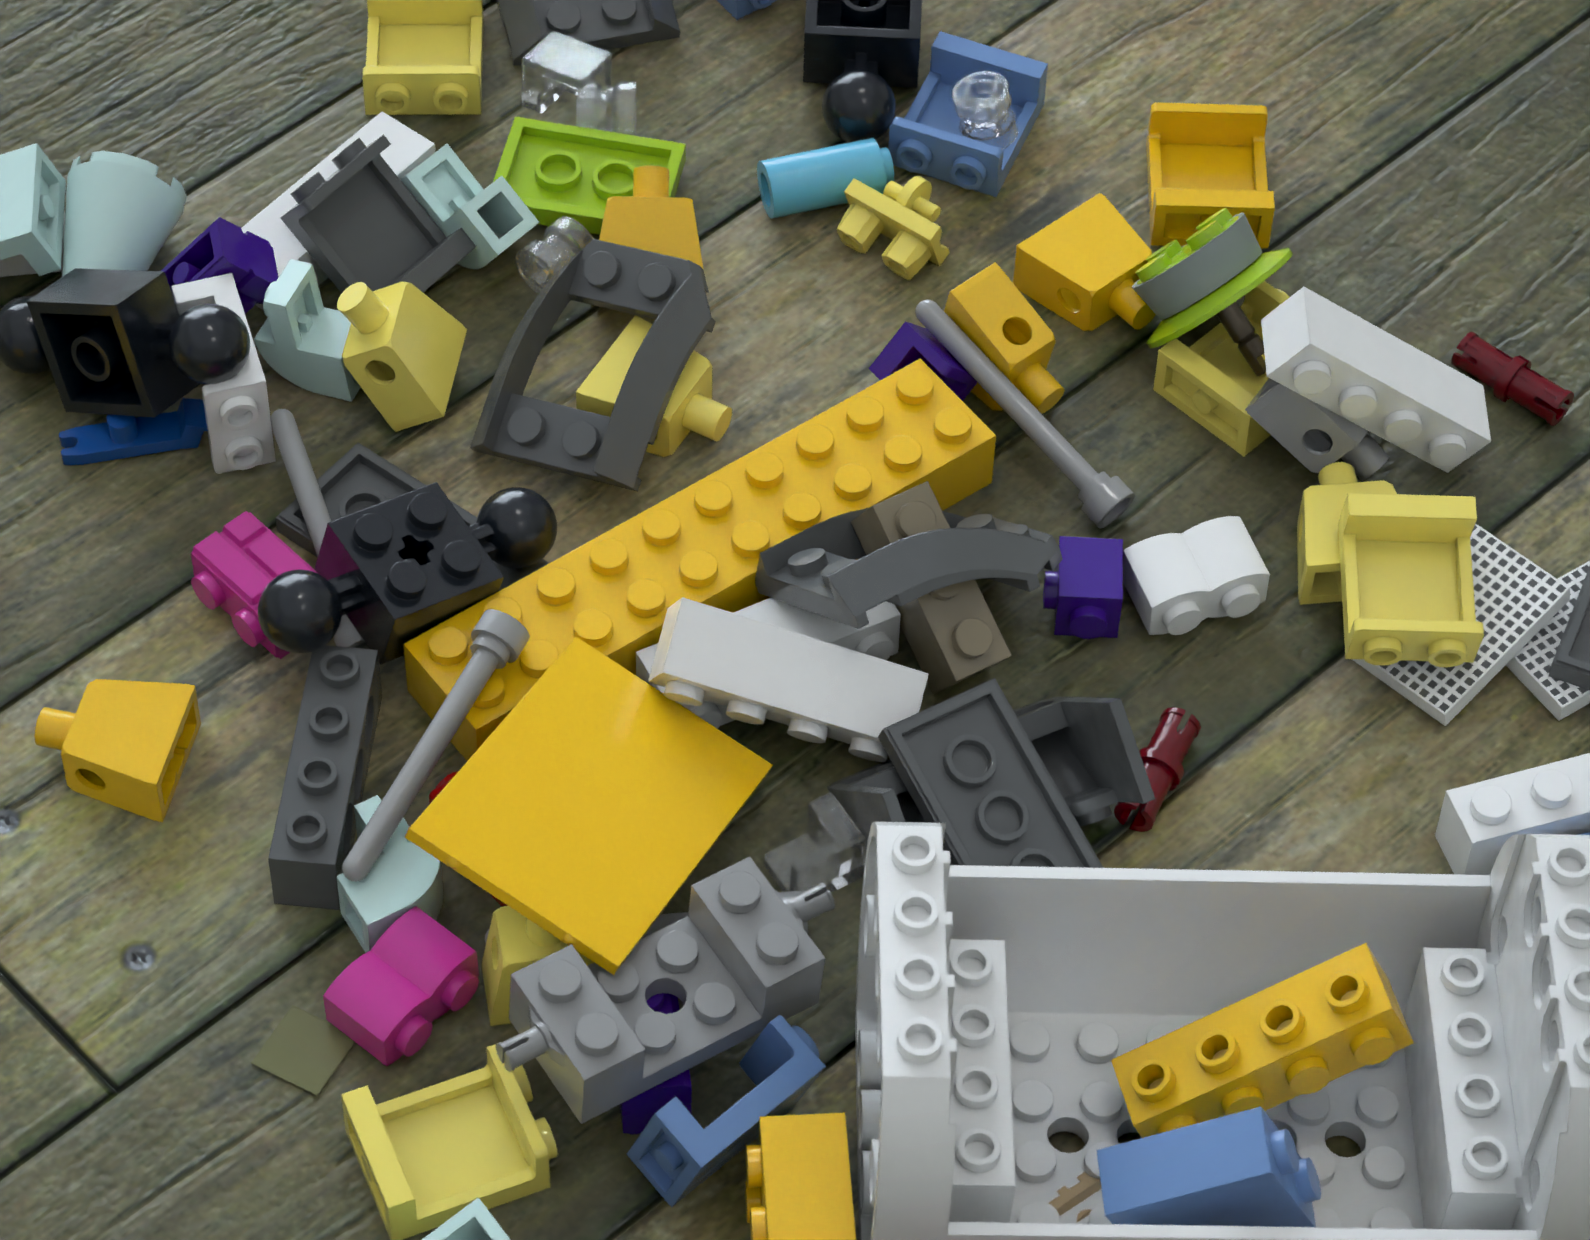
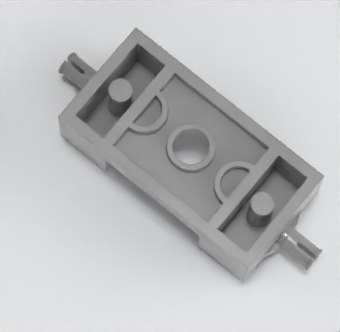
M748 857L691 885L688 916L642 938L614 975L596 963L587 966L572 944L512 973L509 1020L519 1034L496 1044V1051L501 1063H505V1069L511 1072L516 1067L536 1058L582 1124L762 1032L766 1025L776 1016L781 1015L785 1020L819 1002L825 957L804 930L803 923L835 908L832 893L830 890L826 891L827 886L820 882L815 887L791 899L785 898L784 895L772 887L752 858ZM668 993L678 997L684 1006L675 1013L664 1014L651 1009L646 1001L653 995Z

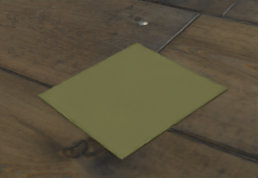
M292 1005L251 1064L318 1096L355 1042L333 1024Z

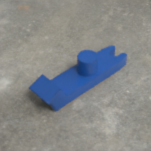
M182 398L177 411L162 413L156 417L135 418V416L107 415V422L80 426L61 431L59 438L61 446L65 448L61 450L63 464L84 465L178 449L197 448L204 431H208L204 401L201 399Z

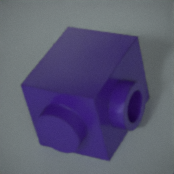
M1059 536L1058 546L1063 560L1056 567V571H1045L1043 586V609H1055L1054 635L1077 636L1084 639L1097 637L1118 638L1123 601V539Z

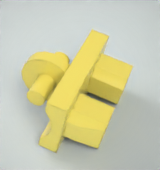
M914 176L904 187L891 180L885 186L882 194L854 178L845 189L844 194L849 208L841 219L837 232L841 241L848 247L859 253L866 254L880 233L887 236L892 241L881 255L883 262L892 272L908 281L918 273L928 260L940 266L950 253L946 246L940 244L941 227L933 223L939 217L941 208L929 201L932 185L928 180L920 176Z

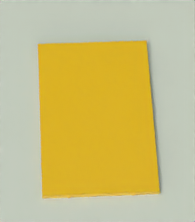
M575 637L410 826L405 838L568 946L572 944L576 951L614 975L758 788L773 765L676 701L668 699L664 696V693L592 646Z

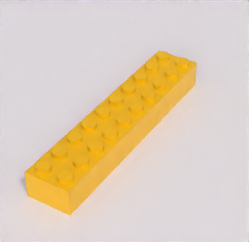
M920 358L404 643L407 690L433 720L473 656L470 650V646L473 643L471 632L486 610L502 611L518 620L527 629L530 638L517 660L512 663H506L502 669L494 670L450 741L465 760L468 761L575 637H578L636 675V652L659 642L667 608L684 597L734 613L771 598L759 594L755 584L761 552L829 518L851 511L870 508L926 481L929 482L942 511L992 483L996 435Z

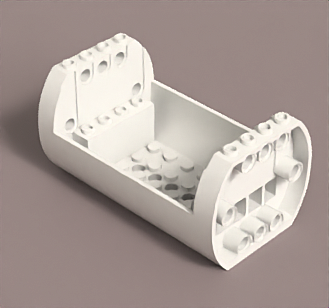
M872 822L868 836L861 899L855 1015L859 1240H1590V835L1514 834L1502 846L1490 875L950 865V851H943L946 823ZM1367 943L1389 979L1414 1044L1394 1052L1381 1063L1365 1065L1334 1079L1317 1092L1299 1095L1265 1111L1279 1130H1289L1299 1156L1302 1159L1309 1157L1315 1166L1321 1187V1199L1312 1202L1316 1227L1112 1224L1105 1216L1102 1189L1059 1216L1058 1211L1049 1204L1050 1201L1059 1196L1057 1190L1063 1186L1070 1189L1080 1181L1077 1177L1083 1172L1100 1179L1096 1150L1119 1144L1118 1138L1123 1134L1130 1132L1138 1133L1131 1121L1111 1062L1112 1059ZM1068 1131L1078 1135L1083 1140L1085 1147L1078 1152L1065 1153L1055 1149L1048 1138L1056 1132ZM1333 1136L1349 1137L1359 1145L1361 1153L1348 1158L1338 1156L1331 1152L1325 1140ZM1085 1209L1091 1210L1088 1216L1077 1222V1216L1080 1211Z

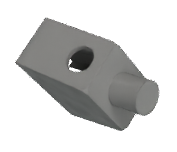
M1270 378L1245 409L1258 424L1310 472L1319 473L1322 468L1341 458L1344 462L1351 464L1355 469L1356 476L1361 481H1364L1379 470L1389 459L1388 454L1371 437L1368 430Z

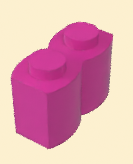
M416 906L399 917L382 934L370 951L352 962L330 985L323 995L326 1020L385 1066L392 1064L403 1054L407 1057L412 1056L427 1042L433 1029L432 1022L444 1015L450 1009L453 1011L461 1009L475 994L479 984L477 951Z

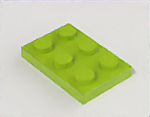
M515 116L493 182L500 176H503L539 221V225L600 234L607 199L613 196L633 197V170L636 167L652 165L667 168L669 170V197H675L686 161V144Z

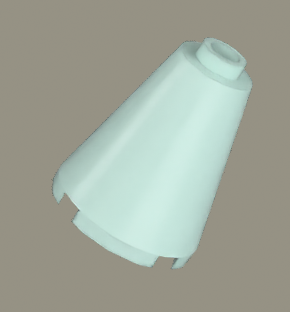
M97 151L92 152L89 162L81 163L80 156L74 159L67 177L62 277L75 268L148 271L183 214L187 195L182 184L173 177L171 186L156 177L159 168L157 165L125 153Z

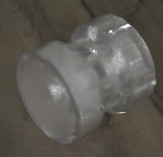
M982 71L967 75L956 83L952 89V100L954 109L958 117L961 118L959 120L961 136L999 147L1002 150L1011 145L1018 136L1019 127L1016 114L1010 107L1012 95L1006 78L997 72Z
M578 80L576 126L636 136L637 81H618L614 86H601L597 80ZM608 103H612L611 116H608Z
M562 216L556 219L545 229L543 233L544 239L541 241H530L516 254V267L520 276L537 294L542 291L550 279L593 239L585 227L570 217Z

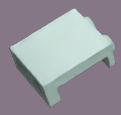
M37 143L0 155V260L22 254L37 274L41 276L61 269L66 180Z

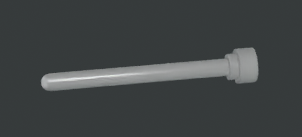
M926 299L918 303L915 310L917 319L1080 490L1078 498L1084 503L1081 510L1099 529L1106 527L1116 520L1134 500V492L1118 476L1111 478L1105 471L1098 474L936 302Z
M278 409L270 417L272 431L318 556L327 524L332 520L295 418L289 410ZM343 615L340 626L334 635L335 645L369 649L347 615Z
M494 609L486 610L471 632L473 643L470 646V650L473 656L344 860L342 871L347 879L361 881L368 875L494 670L504 668L506 663L515 662L530 636L527 629L512 616Z

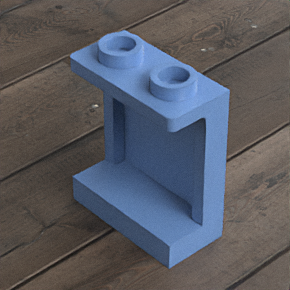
M940 31L931 48V64L928 76L905 118L895 117L889 127L888 150L892 157L893 166L997 197L1044 106L1048 64Z
M781 1015L776 1016L766 1025L739 1063L756 1087L706 1128L703 1129L677 1097H674L653 1115L628 1151L627 1156L671 1208L743 1150L746 1145H749L759 1137L760 1116H781L787 1114L826 1066L819 1059V1051L815 1042L802 1028L796 1025L791 1026Z

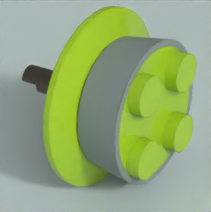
M1224 208L1196 227L1198 231L1186 240L1187 244L1183 247L1175 239L1146 259L1148 263L1135 272L1139 279L1133 284L1132 288L1162 320L1147 340V344L1151 349L1178 338L1216 315L1234 343H1239L1238 349L1258 377L1266 372L1265 360L1261 356L1264 354L1263 341L1258 334L1254 333V327L1238 305L1237 300L1279 270L1292 257L1293 253L1290 248L1262 253L1245 214L1239 213L1232 217L1228 209Z

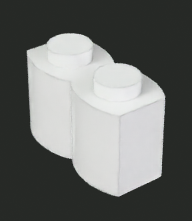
M1239 516L1212 519L1200 523L1183 533L1153 536L1123 550V583L1149 635H1162L1166 633L1181 635L1196 628L1207 617H1242L1254 611L1260 603L1266 600L1270 573Z

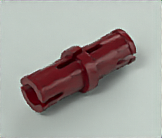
M1469 332L1456 347L1464 353L1462 355L1457 352L1453 353L1451 364L1454 367L1461 368L1494 389L1493 395L1499 400L1506 402L1507 399H1511L1544 419L1551 426L1557 425L1568 411V409L1561 405L1563 403L1567 405L1572 404L1574 393L1563 389L1532 370L1531 361L1521 355L1512 358L1481 339L1474 332Z
M1176 707L1165 709L1161 714L1160 722L1148 747L1139 750L1155 799L1144 804L1117 802L1114 814L1123 825L1131 811L1139 807L1129 827L1131 830L1145 832L1152 829L1156 815L1168 791L1176 789L1184 775L1182 762L1201 729L1200 722L1191 714L1183 730L1179 729L1177 731V727L1186 712L1184 709Z

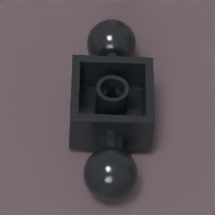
M922 0L806 1L803 83L829 84L822 99V114L826 125L838 138L846 142L868 138L876 140L889 129L896 113V100L891 87H918Z
M75 268L35 296L16 298L0 309V360L10 369L24 374H38L51 369L65 412L156 417L201 383L215 384L233 378L245 365L250 352V337L243 320L229 308L218 304H200L186 310L179 316L173 293L163 271Z
M432 483L328 522L314 568L317 573L308 570H291L271 580L264 588L259 599V624L269 641L280 649L292 653H308L323 647L333 638L340 626L342 616L346 614L369 649L378 650L380 665L404 656V643L498 592L504 576L494 562L509 568H525L541 561L550 552L556 540L557 520L555 513L548 501L537 492L527 488L512 487L500 490L489 497L478 513L476 524L467 526L438 483Z

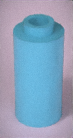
M868 138L761 160L757 165V177L763 206L768 217L773 219L848 203L844 191L854 178L883 194L887 183L891 180L894 181V166L888 148H879L874 138Z

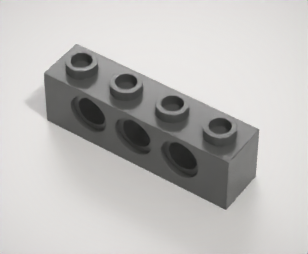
M324 645L311 653L268 857L274 904L340 910L336 876L343 873V862L354 844L356 833L354 805L362 802L382 701L378 650Z

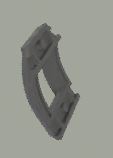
M497 0L503 27L506 28L511 48L513 66L680 37V29L672 0Z
M592 239L549 280L519 323L493 378L470 448L476 452L638 492L641 479L637 476L648 444H654L672 392L689 357L705 332L712 333L716 322L711 317L706 292L709 293L704 270L699 265L686 259ZM570 300L655 319L630 365L610 417L523 396L537 357L555 322Z
M866 508L829 518L761 552L755 584L759 594L860 629L869 624L866 611L885 601L903 606L932 591L969 580L988 578L1031 592L1040 587L1037 574L1043 569L1053 571L1063 558L1058 544L1050 534L1030 529L1024 524H1014L997 519L990 514L963 517L944 511L942 512L950 528L911 535L866 555L851 524V521L869 509Z

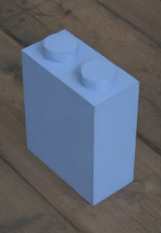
M1262 1107L1096 1150L1105 1216L1112 1224L1316 1227L1312 1202L1321 1199V1187L1315 1166L1309 1157L1302 1159L1299 1156L1289 1130H1279Z

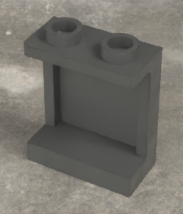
M384 134L368 146L358 138L331 160L338 170L326 180L317 172L290 194L297 204L281 217V220L341 293L357 282H363L372 291L402 281L412 283L419 290L425 292L477 247L462 228L448 237L439 229L382 158L380 153L391 145Z

